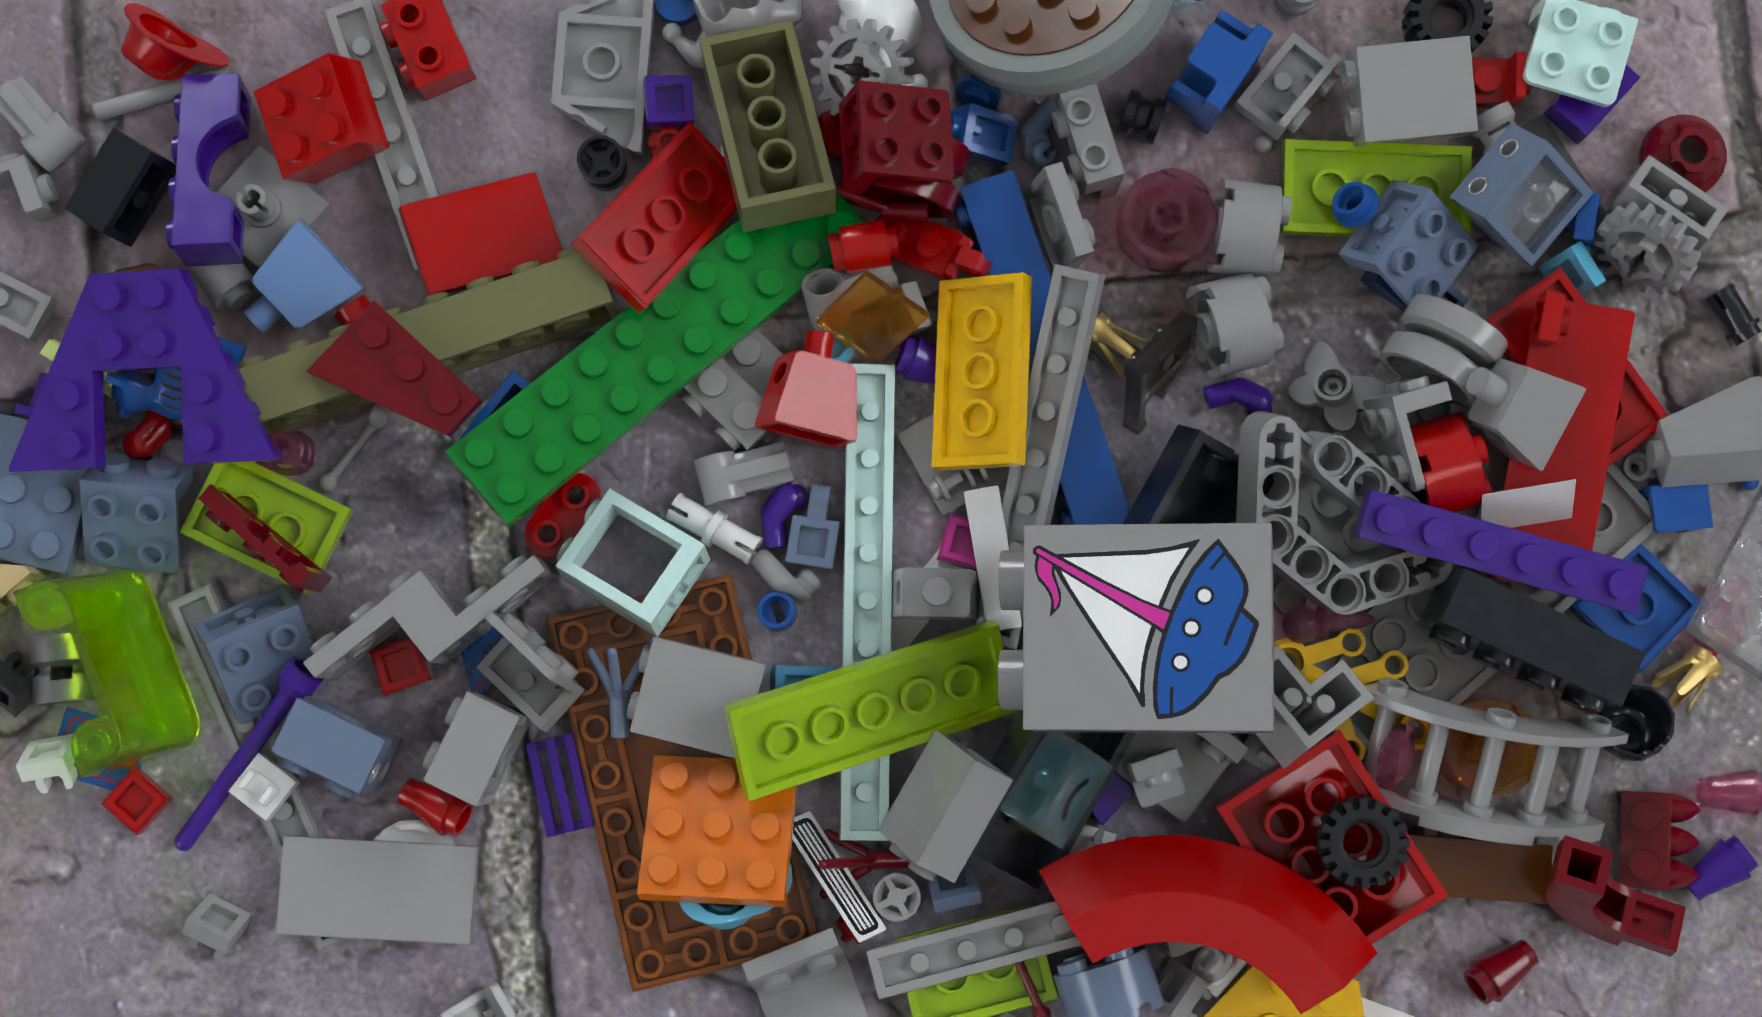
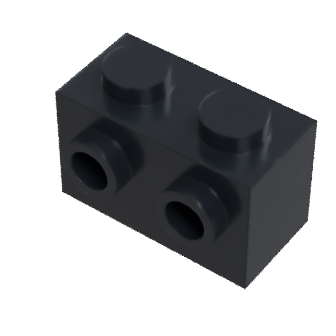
M113 127L82 180L75 188L65 209L101 233L132 247L169 187L170 178L175 177L176 164Z

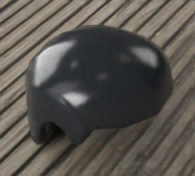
M1631 685L1622 707H1604L1602 711L1596 712V715L1611 720L1612 727L1629 734L1627 743L1603 747L1622 761H1644L1655 756L1668 744L1674 734L1675 713L1667 698L1651 687Z

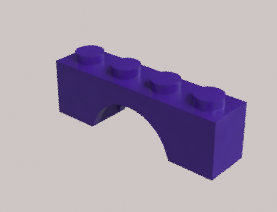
M239 73L182 76L181 94L175 95L174 112L179 123L178 136H173L171 141L172 157L176 164V178H170L169 198L172 206H174L173 220H168L166 224V239L169 248L176 251L184 266L242 264L244 220L232 199L221 196L209 189L210 173L218 157L232 145L249 138L251 97Z

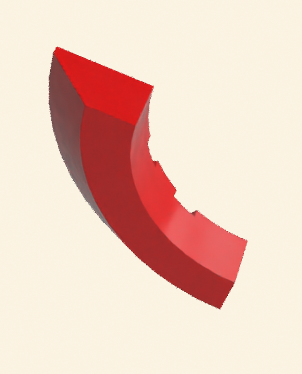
M1194 835L1129 836L1126 839L1088 846L1069 853L1038 869L1066 921L1092 963L1124 949L1149 943L1181 942L1208 946L1227 952L1260 970L1288 996L1299 1013L1302 1014L1344 989L1378 954L1360 927L1349 915L1310 880L1272 858L1242 846Z

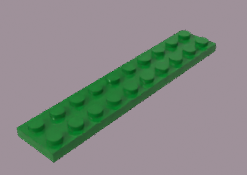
M836 195V213L744 233L739 219L698 251L646 309L638 314L631 305L449 447L445 451L446 457L509 529L697 378L704 370L712 366L803 292L801 287L802 280L808 273L820 268H833L834 264L828 234L839 232V227L865 221L843 197Z

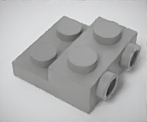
M1094 83L1080 89L1059 94L1058 110L1052 111V119L1059 139L1067 137L1072 153L1066 156L1069 174L1074 177L1076 183L1081 182L1084 195L1097 191L1099 199L1117 194L1125 173L1097 84Z
M756 329L685 386L683 390L686 394L681 400L700 418L708 413L720 425L715 433L732 450L736 451L740 446L746 451L752 450L770 433L769 431L754 427L775 361L783 354Z

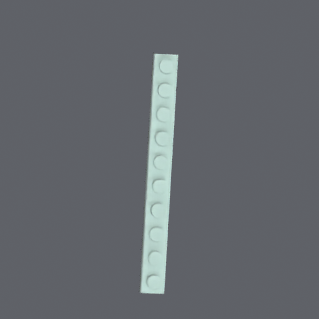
M852 364L856 369L857 439L856 442L845 445L842 667L891 652L895 365ZM890 755L840 771L839 840L888 841L878 829L889 812Z

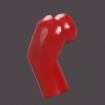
M146 410V419L124 437L122 441L124 452L132 458H146L153 455L170 438L172 431L171 420L156 412Z

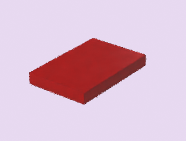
M536 172L401 205L399 208V214L427 296L441 292L449 294L467 289L466 285L483 277L492 276L496 281L513 275L511 270L520 264L539 261L540 265L557 260V254L562 251Z

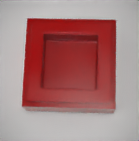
M409 637L369 651L384 696H389L432 680L424 655Z
M133 767L101 804L134 834L140 835L170 803L173 797L139 767Z

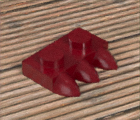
M1621 791L1619 883L1631 888L1671 890L1688 886L1699 878V874L1692 867L1672 859V856L1686 854L1700 844V841L1690 832L1672 826V823L1689 820L1700 812V808L1692 800L1675 793Z

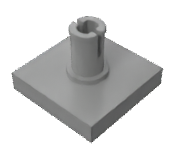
M260 145L254 149L216 192L221 196L232 199L244 220L243 254L259 268L299 219L302 218L314 230L333 209L327 201L304 182L282 179L276 158Z

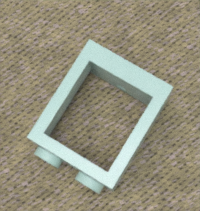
M609 488L602 500L598 498L590 505L584 517L585 524L576 537H570L564 542L558 552V563L555 566L565 582L658 637L709 563L710 557L705 544ZM618 514L678 549L642 604L581 568Z

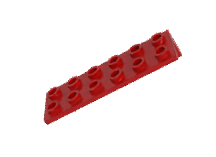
M1546 291L1537 296L1525 366L1580 385L1587 390L1543 471L1508 458L1502 491L1576 479L1572 518L1513 527L1512 529L1593 551L1635 313L1630 310L1566 300L1567 294ZM1487 574L1486 577L1488 579L1526 585L1523 583L1515 582L1490 574Z

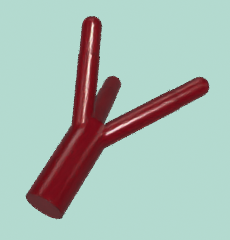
M835 185L836 195L843 197L851 205L881 213V216L875 220L883 219L884 224L890 221H929V202H883L864 194L843 193V187Z
M830 829L823 831L829 840L860 855L857 857L821 860L819 867L823 870L858 867L850 872L856 881L872 870L909 868L910 862L900 858L890 850H871L853 840H839V834ZM824 889L820 891L822 899L829 897Z

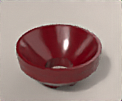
M1681 114L1658 122L1647 132L1639 149V165L1650 155L1705 193L1718 182L1724 173L1727 163V150L1720 132L1705 119L1694 115ZM1692 138L1702 145L1704 156L1700 163L1692 164L1681 157L1679 146L1683 139Z

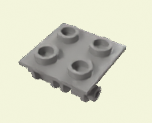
M933 413L896 435L939 511L944 516L965 504V491L996 486L1006 481L1010 467L943 471L931 468Z

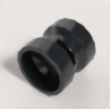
M596 135L588 138L581 144L577 152V163L585 181L592 188L598 191L609 192L617 189L624 183L628 175V164L622 148L616 140L605 135Z

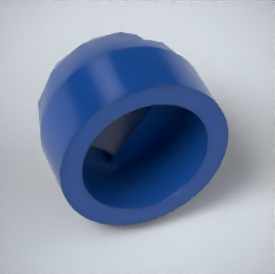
M774 591L766 594L760 600L757 614L766 628L780 632L793 626L797 618V607L789 595L784 592ZM779 602L786 618L781 623H779L772 606Z

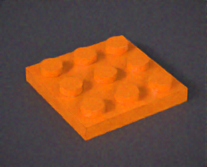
M654 755L637 888L639 899L786 907L797 786L748 801L743 795L736 760L733 758Z

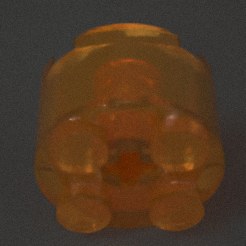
M1470 699L1459 705L1486 712L1489 708H1501L1513 712L1517 717L1532 718L1523 708L1501 699ZM1450 729L1439 772L1451 785L1464 792L1472 793L1481 758L1482 738L1486 737ZM1506 740L1492 796L1513 793L1530 781L1539 745Z

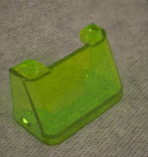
M121 569L38 582L13 592L22 617L34 629L49 631L68 625L101 714L100 717L89 720L79 726L72 736L71 750L80 777L118 775L131 770L133 767L144 765L182 750L196 740L201 727L199 715L151 585L146 577L139 572Z

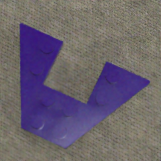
M177 268L89 274L9 465V472L106 468L103 372L181 368L184 464L283 460V455L281 451L275 450L258 417L261 412L256 402L251 401L245 392L246 383L231 354L224 351L212 328L215 323L207 307L199 302L198 290L188 270Z

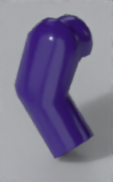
M1237 377L1203 387V395L1208 409L1236 402L1247 408L1248 415L1258 411L1273 412L1271 405L1273 397L1270 391L1244 377Z
M788 482L777 486L761 506L760 514L764 549L788 547L785 519L793 510L803 508L807 503V492L802 485H792Z

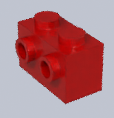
M390 0L380 4L387 19L379 23L390 48L393 49L398 46L405 62L398 64V67L410 91L417 88L427 101L477 79L442 0Z

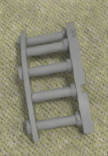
M1381 678L1378 683L1364 685L1374 697L1370 702L1378 705L1364 767L1391 808L1420 816L1418 826L1478 840L1533 846L1535 837H1555L1553 843L1556 846L1565 835L1587 843L1601 840L1605 823L1589 816L1588 810L1584 808L1601 747L1625 744L1629 737L1628 733L1612 727V721L1608 718L1596 714H1583V717L1570 719L1517 717L1513 712L1501 708H1489L1486 712L1437 700L1408 690L1406 683L1392 678ZM1397 712L1430 723L1416 783L1413 786H1407L1386 778L1387 775L1383 772ZM1450 729L1486 737L1472 794L1465 801L1441 796L1435 791ZM1506 740L1539 745L1524 804L1518 805V807L1493 806L1490 803ZM1559 748H1579L1565 802H1561L1556 806L1544 807Z

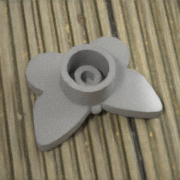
M1323 341L1314 345L1304 364L1306 376L1299 377L1289 387L1290 399L1295 404L1306 408L1319 406L1324 411L1327 424L1334 431L1341 434L1350 433L1356 427L1357 412L1365 411L1363 399L1386 393L1383 381L1367 376L1351 377L1349 372L1340 365L1332 348Z

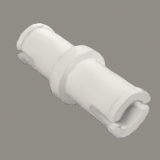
M679 493L671 504L675 508L673 510L669 509L666 515L668 521H673L700 536L701 543L708 547L714 544L743 560L747 565L750 564L752 558L757 553L754 551L755 548L759 549L763 541L762 537L756 536L727 520L728 515L720 510L714 513L685 497L682 493Z

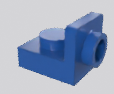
M972 103L950 110L952 137L968 147L969 156L1000 166L1011 163L1019 118Z

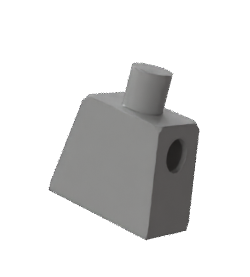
M1499 359L1495 362L1491 371L1485 367L1475 369L1468 377L1466 390L1476 397L1468 412V421L1507 458L1543 471L1587 389L1533 368Z
M902 567L892 571L891 619L977 621L979 611V579L976 571L972 569Z

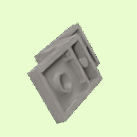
M521 555L501 570L500 574L503 576V579L489 590L485 585L481 586L462 601V605L465 607L463 610L437 576L420 570L413 574L409 570L396 578L387 587L390 594L375 605L373 601H369L353 612L349 617L352 624L340 634L336 635L332 631L315 642L310 648L313 655L305 660L303 664L314 678L337 680L370 654L369 651L379 647L402 628L428 662L447 665L493 628L484 618L491 610L504 618L509 612L515 611L554 580L557 574L543 559L535 555L526 559Z

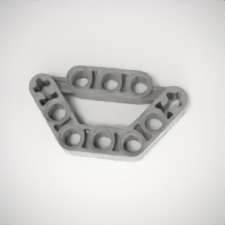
M1264 411L1254 412L1246 417L1240 430L1236 523L1270 522L1272 524L1273 571L1309 601L1332 612L1347 615L1437 586L1448 578L1453 567L1451 563L1386 545H1380L1340 559L1335 557L1297 525L1300 469L1357 517L1360 513L1366 489H1373L1419 503L1420 501L1354 444L1342 436L1313 430L1305 433L1290 417ZM1274 432L1273 438H1267L1268 433ZM1327 444L1329 449L1328 458L1320 465L1319 453L1322 447ZM1265 457L1272 458L1274 460L1273 462L1265 461ZM1362 473L1363 484L1361 489L1355 494L1354 481ZM1269 474H1272L1274 480L1273 487L1269 493L1264 495L1263 482ZM1305 551L1306 562L1304 566L1299 571H1297L1296 560L1298 556ZM1382 566V578L1377 584H1375V573L1379 569V567ZM1339 580V592L1331 599V588Z

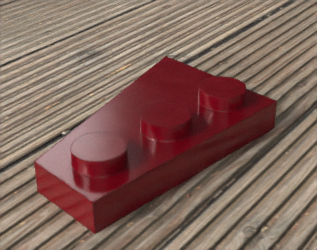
M375 301L355 319L306 371L319 379L343 388L448 437H451L483 403L472 390Z
M210 484L199 496L198 499L209 508L205 514L208 519L226 532L233 529L245 540L242 546L264 563L268 560L280 571L279 576L297 591L302 593L304 589L321 593L333 578L224 488Z

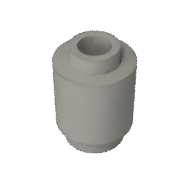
M243 262L242 264L190 267V272L216 308L228 307L230 310H235L245 305L253 297L252 289L255 286L250 281L253 276Z

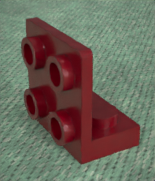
M858 80L839 103L843 193L862 195L879 177L949 183L954 178L948 91Z

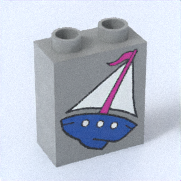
M1271 523L1024 525V550L1001 551L998 571L1001 610H1023V650H1001L998 663V697L1001 710H1023V730L1033 732L1275 733L1273 531Z

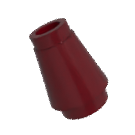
M1520 939L1514 944L1471 961L1469 964L1470 968L1463 973L1464 980L1473 995L1483 1004L1488 1005L1492 1001L1501 1002L1531 971L1532 967L1538 964V957L1532 947Z

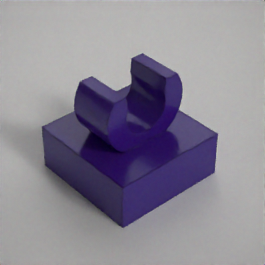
M692 75L644 77L643 90L646 127L685 126L689 122L694 124Z

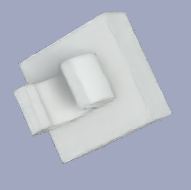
M76 733L30 741L16 764L21 782L35 780L37 789L43 794L48 793L53 784L52 777L59 776L62 778L65 788L71 789L78 776L74 763L81 751Z
M258 753L228 792L264 820L268 821L274 817L301 781L265 753Z

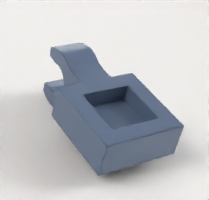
M812 484L807 517L792 516L785 562L833 569L840 522L826 520L831 487Z

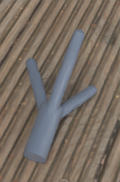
M651 634L646 644L651 645L653 637L656 636ZM589 648L586 654L609 695L611 737H629L630 719H627L629 695L641 674L638 670L641 653L622 686L617 650L609 648L607 651L609 675L593 648Z

